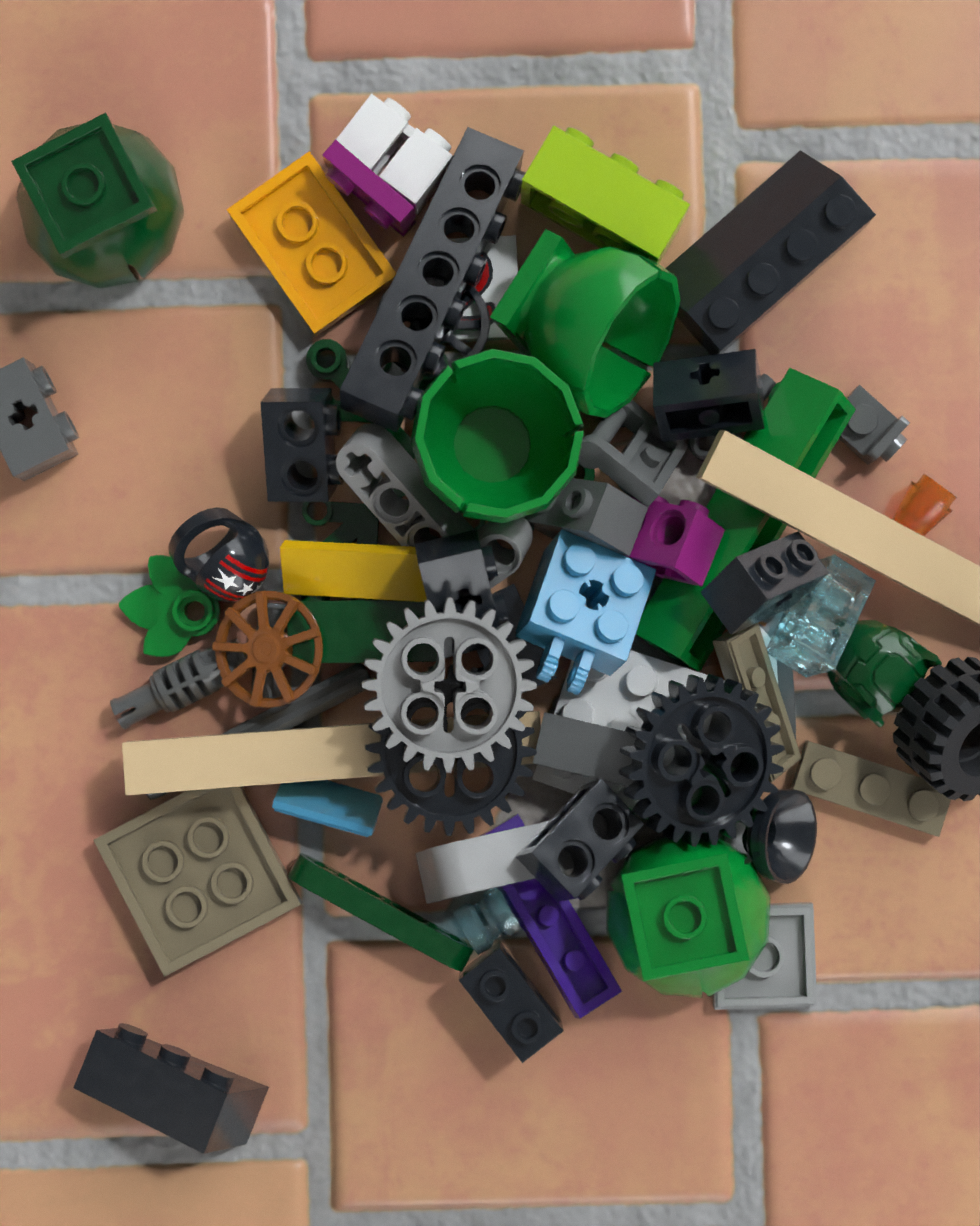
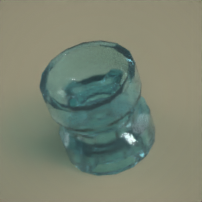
M499 887L485 891L482 900L477 903H465L453 910L458 924L478 955L492 948L493 941L502 935L510 937L523 929ZM483 917L486 918L489 923L488 925L484 922Z

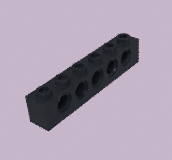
M467 127L340 388V409L396 433L404 417L410 420L414 419L418 398L424 392L418 389L425 373L434 375L443 358L446 347L440 344L447 328L455 331L463 316L466 302L462 301L461 297L467 285L476 287L483 274L487 259L481 255L487 243L496 244L502 234L507 221V215L502 214V211L508 199L516 202L521 194L522 178L526 173L521 171L524 150ZM472 190H482L490 197L477 200L470 197L467 193ZM453 232H461L467 235L470 240L463 243H455L446 236ZM431 275H441L447 278L449 283L445 286L436 287L427 283L425 279ZM412 318H419L426 321L429 327L421 331H413L408 329L403 323ZM390 362H399L404 364L408 371L400 376H392L385 373L382 367Z

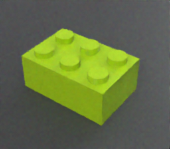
M553 126L522 178L521 203L600 249L610 246L642 255L659 264L682 226L690 204L682 200L684 197L683 192L664 180L658 179L654 184L637 174L639 171L638 166L619 154L613 153L609 158L592 148L594 142L584 133L571 127L563 131Z

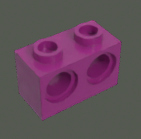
M658 496L648 507L630 556H624L657 569L655 573L657 577L702 587L725 529L708 517L710 511L706 507L696 502L682 499L679 505H674Z

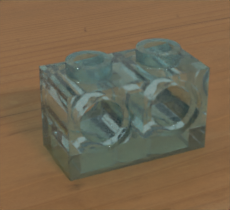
M835 554L820 560L829 571V574L793 607L783 612L766 648L770 656L806 678L836 668L876 580Z

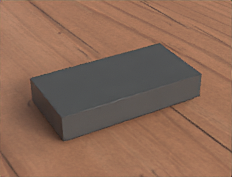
M544 712L536 746L537 754L534 755L533 763L629 786L634 780L620 775L619 770L632 764V758L620 753V748L633 746L636 739L623 730Z

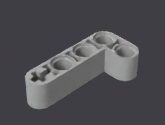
M364 424L358 427L338 452L336 467L342 479L401 546L415 547L417 543L438 539V537L430 534L426 527L435 529L442 537L474 530L459 511L455 513L425 486L418 464L384 427L377 424ZM392 488L401 490L408 499L405 500L398 497ZM524 517L507 523L488 521L477 529L480 546L491 545L498 576L488 578L490 588L499 584L519 568L531 546L533 530ZM496 539L507 541L512 545L513 549L502 547ZM469 588L458 591L460 597L470 595Z
M596 813L593 819V828L595 833L604 839L608 830L607 822L602 815ZM548 821L456 841L415 853L426 903L429 904L534 879L535 877L515 856ZM562 849L558 857V865L562 872L573 870L574 868L572 856L564 849Z

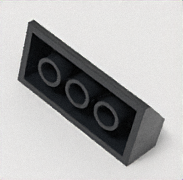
M800 150L665 268L674 274L678 281L681 301L677 318L710 355L723 353L866 228L876 214L841 175Z

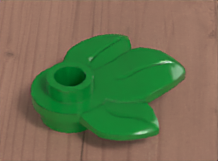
M154 555L150 556L148 560V571L152 585H145L132 591L121 599L119 607L131 622L148 629L143 645L144 654L156 657H169L181 652L192 636H202L212 631L220 619L221 607L218 600L200 591L191 578L181 574L170 556ZM195 601L200 602L204 606V615L197 621L191 620L187 615L188 606Z

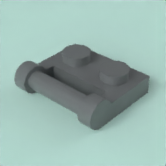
M631 400L630 403L609 417H602L592 434L584 436L578 463L588 469L599 468L614 480L624 493L635 497L648 508L661 493L689 445L683 440L662 442L656 418L635 401ZM626 427L634 434L623 451L619 452L610 442L620 428Z

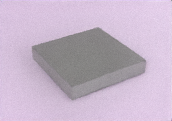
M812 902L770 903L768 943L744 979L713 994V1008L715 1010L817 1006L814 908Z

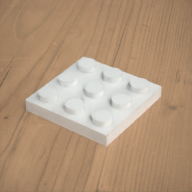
M630 650L627 662L611 676L591 668L584 687L579 695H575L566 691L567 678L574 664L572 660L554 714L625 731L627 726L641 728L643 721L638 716L636 709L640 707L652 711L655 708L651 698L653 691L668 698L670 697L668 690L669 681L679 682L686 687L688 675L693 674L701 677L704 682L708 675ZM713 713L709 714L705 719L703 733L708 732L712 727ZM680 724L677 730L683 740L688 742ZM674 746L669 748L664 755V767L673 760ZM694 747L696 752L701 755L703 750ZM537 764L533 776L535 781L573 794L583 784L598 780V778ZM603 780L633 810L639 800H633L624 795L623 791L628 786Z

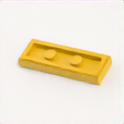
M284 540L280 546L283 590L285 594L415 602L427 600L415 547Z

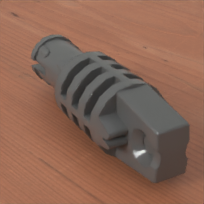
M237 638L227 641L229 643H240ZM212 646L196 650L154 671L153 675L149 677V683L119 698L110 700L114 715L135 707L121 714V718L117 720L123 729H128L131 725L163 709L167 713L170 711L174 713L219 691L224 685L221 682L222 677L217 667L215 651L212 650ZM226 652L231 672L247 659V655L244 652Z

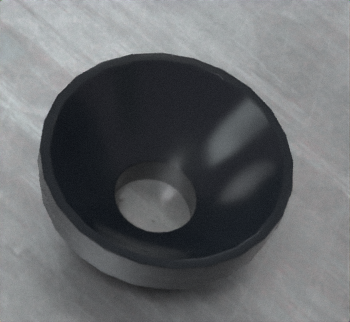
M779 789L777 793H770L763 799L768 808L766 812L755 808L749 812L753 820V826L751 828L745 827L742 834V842L745 851L749 853L753 865L761 876L774 882L789 884L802 876L811 861L817 837V820L813 804L805 793L791 789Z

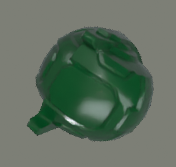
M855 620L838 624L829 630L824 640L823 660L825 671L833 690L862 718H869L879 728L885 723L882 720L884 714L899 712L904 707L901 704L906 694L911 695L916 688L914 684L921 677L925 678L928 669L939 664L942 665L941 660L936 654L917 643L911 636L877 620Z

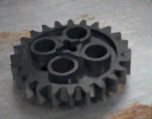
M450 664L447 670L446 679L435 681L434 688L441 689L445 697L443 729L448 732L447 705L453 702L454 689L463 687V681H458L453 674V664ZM472 667L469 671L478 672V668ZM416 698L407 708L406 714L408 719L411 721L415 711L420 708L428 707L436 712L435 702L429 698ZM483 698L469 699L462 706L461 719L464 721L467 714L474 709H482L489 715V703ZM517 711L515 717L520 719L527 711ZM369 723L368 728L374 731L372 728L373 723ZM390 727L374 731L380 734V741L365 745V750L379 754L380 758L379 761L370 764L367 767V771L383 773L385 777L374 787L375 791L381 793L392 790L394 793L387 804V808L391 811L405 804L407 809L403 821L410 824L420 814L424 816L423 830L427 833L433 829L437 820L442 821L443 830L447 836L452 835L455 821H461L469 834L474 832L475 817L480 816L489 826L494 825L491 809L495 806L506 813H510L512 810L505 796L509 792L518 796H524L525 792L515 782L517 776L529 777L533 776L534 773L529 768L521 765L522 758L537 754L536 749L522 746V739L535 732L534 728L526 727L524 731L508 728L505 734L511 742L512 747L510 749L500 745L498 742H494L490 745L494 755V761L492 762L488 761L481 752L474 754V762H482L489 770L490 777L487 785L479 791L466 789L462 780L466 765L462 757L455 758L453 766L454 794L451 797H447L444 792L446 770L442 758L436 757L433 762L438 773L435 784L429 789L419 790L415 789L410 783L409 773L414 764L422 761L423 753L417 752L412 759L406 762L403 760V751L406 745L404 742L401 741L396 746L388 749L385 742L392 731Z
M693 674L688 675L686 687L679 682L671 680L668 682L670 697L667 698L653 691L651 698L655 708L652 711L640 707L636 709L638 716L643 721L641 728L627 726L625 729L636 740L633 746L620 748V753L632 758V764L621 768L619 774L634 780L623 793L633 800H639L632 811L644 819L648 818L646 826L658 833L663 831L664 837L676 843L681 838L685 843L695 847L701 837L705 842L717 845L719 831L731 839L736 838V822L750 828L753 826V820L749 813L752 808L763 812L767 811L766 804L760 798L763 792L777 793L778 788L768 781L770 774L783 772L784 768L773 763L772 756L781 753L785 748L781 744L770 741V738L777 734L781 728L778 724L765 721L772 709L761 703L756 704L759 694L746 688L742 690V683L731 679H727L724 682L722 677L708 674L705 682L701 677ZM713 713L712 727L708 732L703 733L704 721L709 714ZM680 724L688 742L683 740L677 730ZM674 746L673 760L664 767V755L669 748ZM694 747L703 750L701 755L696 752ZM740 754L739 766L731 773L732 760L736 755ZM705 765L711 773L702 770L703 766ZM717 778L721 779V781L727 788V792L725 795L723 793L721 786L719 785V781L717 780ZM699 787H702L700 800L697 804L691 806L693 793Z

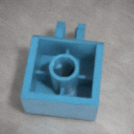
M561 529L543 552L516 629L515 637L544 648L536 678L546 683L549 682L558 668L560 655L574 661L567 678L566 691L575 695H579L584 687L591 668L609 676L616 672L627 662L657 569Z

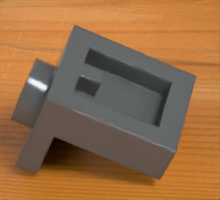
M858 385L847 397L856 410L839 440L867 465L876 461L879 457L887 462L906 442L907 439L901 432L910 422L903 416L897 419L861 385Z

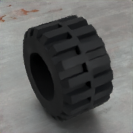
M958 657L949 660L945 667L939 664L932 668L929 676L925 679L921 677L914 684L916 688L911 695L906 694L901 702L904 707L895 717L894 724L898 729L893 732V742L898 746L896 752L899 757L940 794L952 800L960 798L963 801H970L977 794L980 796V661L973 657H967L962 661Z

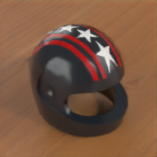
M210 508L193 515L175 531L168 546L169 554L177 570L184 576L191 578L200 591L219 601L227 603L237 602L255 593L264 583L268 573L269 550L264 538L255 527L225 508ZM219 525L229 528L225 537L215 547L197 557L184 558L188 545L201 532Z

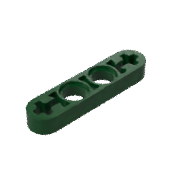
M299 853L287 875L292 881L456 971L463 972L475 950L473 946L458 936L307 854Z

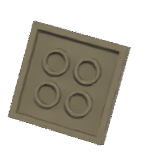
M242 786L185 791L93 840L164 977L303 903L291 879L287 876L288 873Z

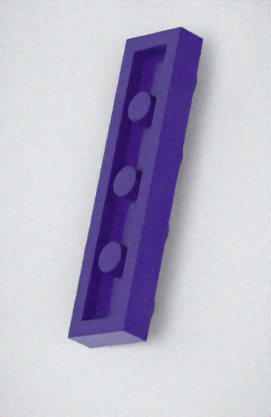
M516 814L480 836L523 827L525 824L519 814ZM536 878L499 887L575 1018L580 1019L622 992L569 900L558 902Z

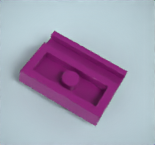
M336 139L322 154L325 165L328 168V172L325 174L326 178L343 194L348 196L352 193L366 205L364 207L365 212L384 229H388L390 226L404 238L417 223L414 220L416 218L414 207Z

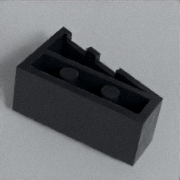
M120 1023L118 1028L96 1030L73 1087L74 1089L203 1154L247 1144L269 1089L268 1086L195 1058L181 1048L160 1044L147 1039L148 1034L145 1031L129 1024Z

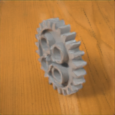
M451 597L446 598L443 612H436L430 600H424V616L417 618L409 608H405L404 615L407 625L401 628L397 624L388 621L386 625L393 636L390 642L377 638L373 640L374 646L383 653L381 659L368 658L364 661L365 666L377 672L375 678L361 681L362 688L376 691L377 693L376 697L364 703L365 710H381L382 713L372 724L373 730L378 731L390 727L392 731L385 742L386 747L389 749L401 741L404 742L406 745L403 751V760L406 762L412 759L417 752L423 753L422 761L425 770L430 769L436 757L442 758L446 773H451L455 758L462 757L466 767L469 770H473L474 754L481 752L488 761H494L490 745L498 742L500 745L510 749L512 745L505 734L507 729L512 728L524 731L526 728L515 717L517 711H533L534 708L530 702L521 698L522 692L537 688V684L534 681L524 679L521 673L532 668L534 662L531 659H517L516 654L526 646V642L523 639L511 642L506 640L513 628L509 621L501 624L496 629L492 627L496 611L491 608L480 619L475 617V602L472 600L466 603L462 613L456 612L455 604ZM447 637L454 639L453 674L458 681H463V687L456 688L453 691L454 727L451 732H446L443 729L444 694L441 689L434 688L435 681H442L445 677L444 640ZM426 643L436 649V663L428 671H414L407 663L408 652L416 644ZM471 644H484L490 651V661L487 667L479 672H470L464 669L461 662L463 651ZM416 698H429L435 702L437 707L434 719L424 725L412 723L406 714L409 704ZM471 698H483L489 703L490 707L487 719L478 725L465 723L461 719V709L464 703Z

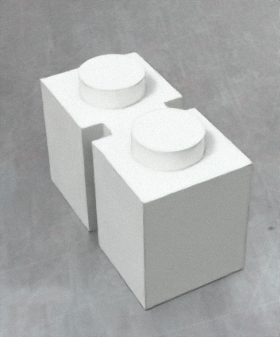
M371 94L336 140L414 207L415 214L418 215L438 189L453 158V155L449 153L452 147L434 130L428 128L423 133L418 128L415 129L409 125L410 113L393 99L387 98L382 102Z

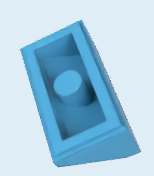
M328 780L281 783L274 798L272 808L280 813L369 837L375 831L383 798L378 794Z

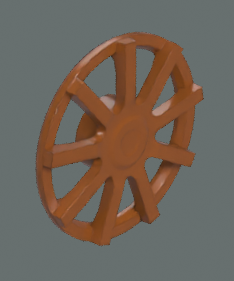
M258 591L242 598L232 607H228L224 612L226 615L219 626L216 642H213L212 646L224 687L229 688L238 698L255 707H279L301 697L316 679L323 654L321 632L316 619L309 609L291 595L277 591ZM268 600L281 601L287 604L274 627L269 625ZM255 603L257 607L258 630H255L240 615L243 610ZM299 611L307 621L310 630L288 636L283 631L293 614ZM233 623L248 637L247 643L227 642V637ZM314 639V658L312 664L292 656L293 645ZM226 652L246 653L248 655L247 659L232 672L230 671ZM286 664L308 673L302 684L294 691L289 686L282 671V667ZM256 667L257 671L251 694L237 680L251 668ZM268 672H272L282 697L263 698V689Z

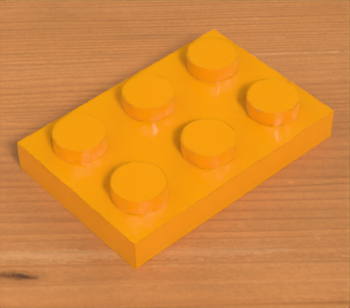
M309 151L226 210L314 335L318 336L389 286L396 272L338 190L326 178V173Z

